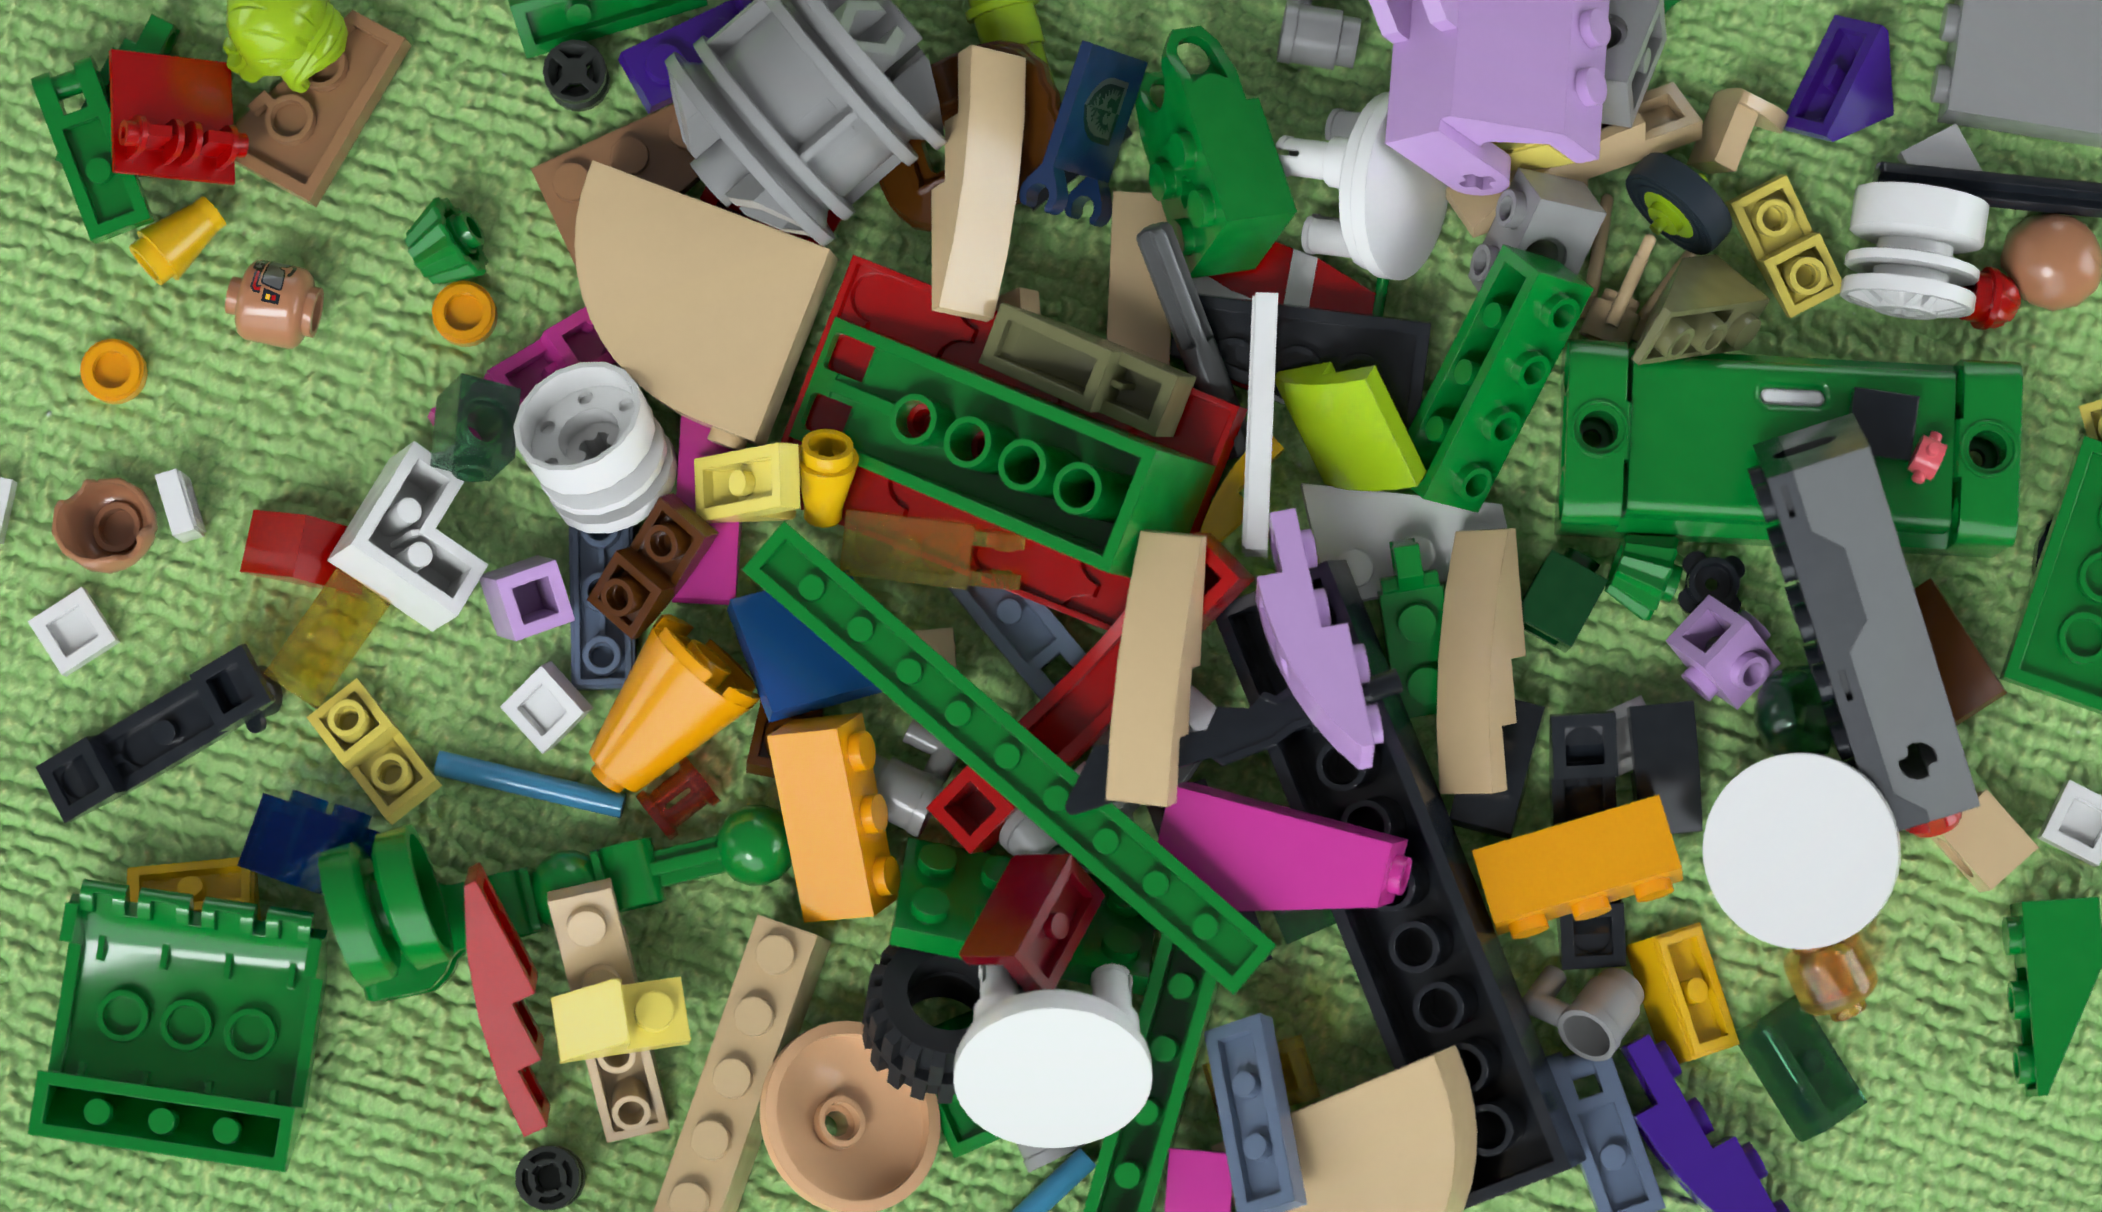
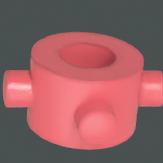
M1932 431L1929 437L1922 435L1913 451L1907 470L1913 472L1911 480L1917 484H1923L1925 478L1931 481L1944 458L1948 446L1941 443L1943 436L1939 432Z

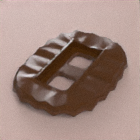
M996 40L976 46L1026 57L1025 119L1019 186L1016 205L1021 204L1019 191L1022 183L1043 162L1060 110V93L1051 80L1049 65L1036 56L1026 44ZM959 52L931 64L940 103L943 130L945 129V121L958 113ZM911 139L908 142L918 154L919 159L910 166L901 162L883 177L879 184L890 207L903 221L915 230L932 232L931 189L945 182V170L939 173L933 170L926 149V140Z

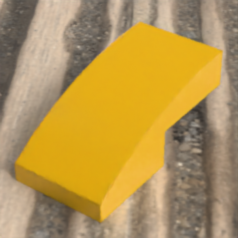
M1273 435L1271 463L1284 450V447ZM1246 452L1236 462L1222 482L1199 531L1211 533L1220 543L1243 523L1244 498L1239 492L1244 488Z

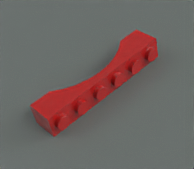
M1194 532L1193 534L1207 536L1203 633L1250 585L1255 577L1211 533ZM1125 611L1076 666L1018 721L1070 767L1111 727L1117 663ZM966 766L926 807L969 854L990 850L999 841L1000 831L1007 819L1017 810L1013 804L969 766Z

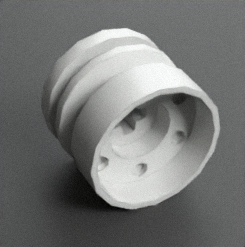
M1871 182L1859 185L1855 189L1849 230L1855 236L1875 243L1876 247L1849 250L1845 255L1844 264L1850 270L1858 273L1846 275L1842 279L1840 296L1844 300L1858 306L1898 318L1931 320L1970 316L1975 310L1976 295L1963 287L1976 284L1979 281L1980 271L1974 265L1953 257V254L1979 251L1984 246L1990 205L1984 199L1969 193L1926 184Z
M580 362L556 370L535 385L521 403L513 426L516 447L530 470L540 481V485L549 497L553 507L567 525L585 533H614L635 526L650 514L659 497L668 495L672 491L678 471L675 448L665 435L661 424L653 416L652 409L638 384L625 369L607 362Z

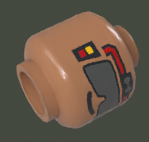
M256 260L246 269L243 278L232 277L226 294L225 312L226 314L235 315L236 330L243 339L285 349H293L303 341L305 336L310 338L315 336L321 320L324 291L322 288L315 287L314 277L304 268L268 260Z

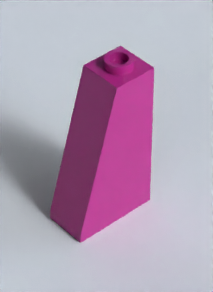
M1189 781L1177 783V803L1165 807L1157 841L1238 912L1381 907L1393 903L1395 894L1401 896L1404 893L1412 867V859L1404 856L1408 839Z

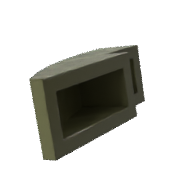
M1001 303L979 363L1081 409L1088 412H1100L1154 437H1174L1196 380L1195 376L1151 357L1007 303Z

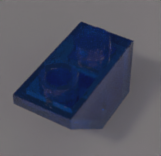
M292 789L289 801L263 793L237 866L323 895L318 868L319 853L355 841L367 852L372 860L374 837L381 832L368 828L372 818L371 815L335 803L332 814L329 815L326 814L329 801Z

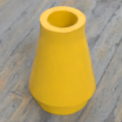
M200 196L192 204L138 230L137 235L139 238L129 246V249L145 272L162 286L171 278L178 281L214 235L226 226V222L215 206L206 197Z
M814 430L804 436L802 444L799 446L800 488L804 503L803 516L807 523L815 527L829 528L841 521L843 505L859 463V455L853 448V441L848 435L838 430Z

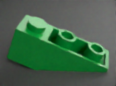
M2099 897L2018 902L2010 904L2011 916L2003 917V947L2006 955H2014L2016 981L2008 982V1009L2012 1020L2020 1019L2022 1045H2016L2013 1048V1071L2016 1083L2025 1084L2026 1097L2048 1096L2102 969V924Z

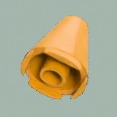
M663 614L654 624L589 750V754L595 762L591 768L592 773L603 785L615 793H621L624 788L635 793L639 792L753 708L760 699L758 693L753 692L756 688L753 679L739 663L711 639L706 644H703L698 640H691L686 637L694 627L671 614Z

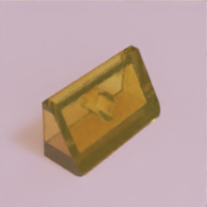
M336 568L264 674L315 709H318L390 603Z

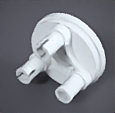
M1383 92L1375 96L1368 102L1362 112L1345 111L1340 108L1333 109L1329 113L1325 126V139L1329 142L1299 139L1287 135L1281 136L1275 147L1279 150L1289 151V156L1278 154L1286 177L1296 176L1321 179L1325 181L1328 187L1339 189L1340 218L1325 217L1320 214H1312V216L1306 218L1301 234L1302 248L1305 253L1352 258L1356 265L1368 270L1374 276L1391 280H1405L1414 275L1423 266L1437 242L1448 205L1446 199V188L1448 186L1385 144L1389 92Z
M1817 753L1781 754L1757 762L1742 771L1731 780L1716 799L1707 819L1703 837L1705 873L1709 886L1721 908L1740 928L1750 935L1769 944L1784 948L1814 949L1825 947L1847 939L1862 930L1879 914L1887 903L1894 889L1901 866L1898 827L1892 810L1882 793L1864 774L1841 760Z
M1111 963L1096 968L1091 975L1092 995L1069 990H1038L1019 994L1018 982L1003 965H979L980 999L974 1006V1022L961 1040L954 1059L955 1092L962 1108L975 1123L993 1135L1013 1143L1040 1148H1062L1078 1146L1102 1139L1124 1127L1140 1112L1152 1086V1062L1149 1047L1140 1033L1138 1013L1132 1008L1133 977L1129 974V970L1126 967Z

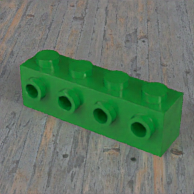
M1505 244L1502 245L1408 430L1414 447L1427 471L1419 485L1411 487L1421 498L1476 513L1479 512L1594 290L1593 287L1559 261Z

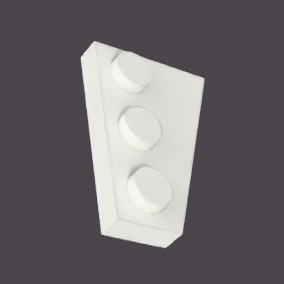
M1301 483L1300 486L1309 527L1315 540L1318 564L1327 560H1346L1363 602L1378 599L1377 591H1381L1379 578L1394 576L1389 542L1415 538V543H1419L1423 571L1437 569L1439 581L1443 585L1447 583L1456 531L1507 528L1502 504L1484 502L1479 512L1476 513L1425 500L1419 495L1381 491H1353L1334 488L1333 486Z

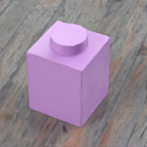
M536 555L484 573L480 578L497 636L518 641L575 621L556 559Z

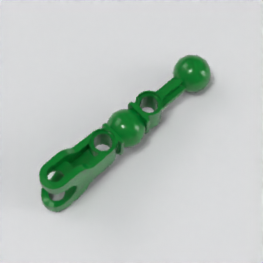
M746 805L733 811L721 823L718 834L715 836L657 850L654 848L652 838H642L592 850L590 855L576 850L558 851L545 857L535 869L527 866L488 875V878L521 938L548 931V927L554 929L547 903V892L611 878L619 913L665 902L664 887L722 873H727L734 881L748 886L767 885L780 879L791 867L792 860L783 815L778 810L765 805ZM438 880L451 927L454 945L453 958L418 970L402 954L398 976L363 988L367 1001L386 1002L439 990L452 977L459 960L467 953L464 902L465 881L444 885Z

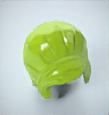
M227 0L226 27L229 37H226L223 42V49L227 54V67L250 83L257 82L263 76H281L292 91L304 93L310 87L309 77L337 61L345 51L348 30L341 13L333 7L329 0Z

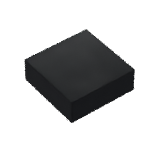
M1860 387L1852 389L1849 414H1854L1870 446L1873 457L1903 462L1911 460L1920 396Z

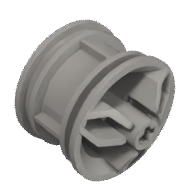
M754 0L710 39L703 35L693 44L703 61L702 63L688 62L677 52H673L664 60L667 66L672 99L682 139L691 155L695 158L690 162L691 167L710 191L726 207H729L732 203L736 206H741L740 210L752 219L784 232L811 236L821 246L826 247L835 239V235L827 223L828 210L830 209L843 221L848 220L855 214V209L852 206L855 201L901 162L910 166L919 159L918 154L908 141L911 139L926 140L936 150H939L947 143L944 136L940 103L930 61L917 45L923 37L891 0Z

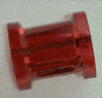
M687 757L678 762L679 770L651 792L642 790L635 795L670 841L678 836L677 827L707 804L715 807L721 802ZM687 788L691 789L689 794L671 808L666 809V805Z

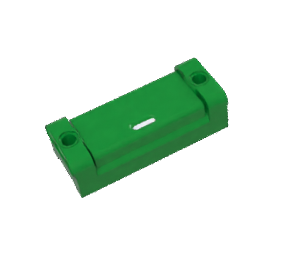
M1568 339L1567 346L1562 353L1561 420L1554 535L1623 539L1624 535L1676 537L1679 542L1771 546L1766 528L1777 525V520L1769 523L1765 522L1751 484L1747 468L1759 465L1753 445L1849 414L1852 389L1860 387L1920 396L1911 456L1922 435L1929 437L1932 431L1942 434L1941 443L1948 446L1935 476L1931 481L1925 478L1923 484H1917L1911 480L1913 472L1907 470L1909 462L1873 457L1902 553L1992 558L2005 549L2013 547L2015 544L2019 519L2023 371L2020 362L1960 359L1954 365L1717 353L1638 365L1632 360L1636 349L1628 348L1627 342ZM1592 431L1598 434L1600 438L1599 445L1594 448L1585 443L1583 440L1584 433ZM1970 451L1978 452L1981 455L1982 465L1980 467L1972 461L1969 455Z

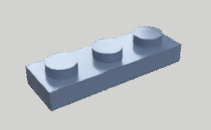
M1258 1013L1204 1031L1237 1212H1286L1307 1205L1272 1017Z

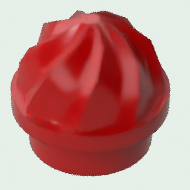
M1985 267L1980 271L1979 281L1976 284L1963 287L1976 295L1975 310L1970 316L1960 317L1959 319L1970 321L1972 327L1979 330L1995 329L2011 321L2021 305L2020 293L2014 280L2001 273L1998 268Z

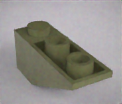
M1716 254L1682 258L1651 309L1632 360L1638 365L1738 351L1747 346L1757 335L1761 327L1759 317L1770 299Z

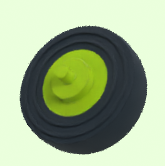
M1657 152L1650 153L1634 167L1626 179L1628 195L1638 211L1651 224L1649 226L1650 230L1656 235L1661 233L1668 240L1686 251L1698 255L1709 254L1727 237L1732 228L1731 215L1722 199L1707 183V177L1702 173L1697 174L1684 163L1671 156Z

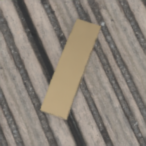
M970 45L958 53V113L945 121V139L947 140L945 144V182L931 189L932 311L984 322L994 318L1009 250L1019 186L1025 119L1026 57L976 45Z
M1113 191L1106 340L1170 365L1171 329L1136 240L1137 234L1143 228L1151 224L1167 222L1161 201H1157L1152 193Z
M1516 528L1462 530L1455 532L1444 594L1438 655L1436 728L1440 794H1494L1507 791L1502 726L1517 723L1512 659L1526 656Z
M1155 530L1140 531L1128 591L1117 663L1110 728L1106 800L1169 807L1177 803L1179 740L1181 737L1189 734L1191 671L1201 664L1207 537L1205 535Z

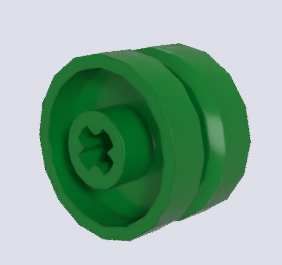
M411 824L375 835L372 845V860L367 852L355 841L319 853L318 868L327 912L345 962L354 979L362 988L398 976L401 965V952L409 963L418 970L453 958L454 945L451 927L441 889L428 853L417 831Z

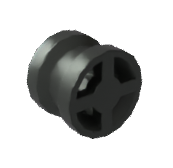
M569 40L555 46L547 55L544 61L543 76L545 84L557 104L567 110L582 112L593 109L603 101L609 91L610 76L604 58L596 47L586 41ZM571 84H572V85H578V84H581V85H582V86H578V87H573V86H571V87L567 90V88H568Z

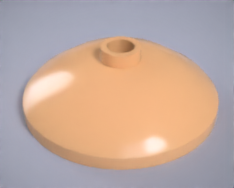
M836 1021L822 1024L805 1031L790 1041L780 1051L770 1067L763 1084L760 1099L762 1136L775 1168L784 1181L797 1194L811 1204L830 1212H879L903 1201L919 1187L929 1173L940 1140V1110L936 1094L926 1093L924 1101L910 1097L912 1087L903 1084L897 1090L887 1082L889 1070L884 1069L877 1072L870 1062L872 1049H865L862 1038L864 1024L856 1021ZM827 1116H830L836 1122L837 1133L835 1136L830 1134L826 1128L825 1119Z

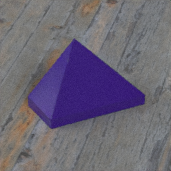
M1834 15L1786 112L1789 117L1784 129L1789 132L1835 142L1893 116L1889 31L1881 24Z

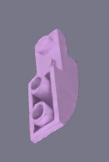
M1296 508L1270 512L1268 538L1276 573L1258 576L1256 585V604L1265 636L1277 666L1292 694L1312 723L1332 746L1359 770L1372 768L1375 744L1383 743L1384 737L1377 704L1366 706L1361 686L1362 683L1370 682L1369 664L1364 644L1352 645L1348 623L1331 626L1330 610L1325 589L1313 590L1309 568L1318 567V559L1312 530H1300Z

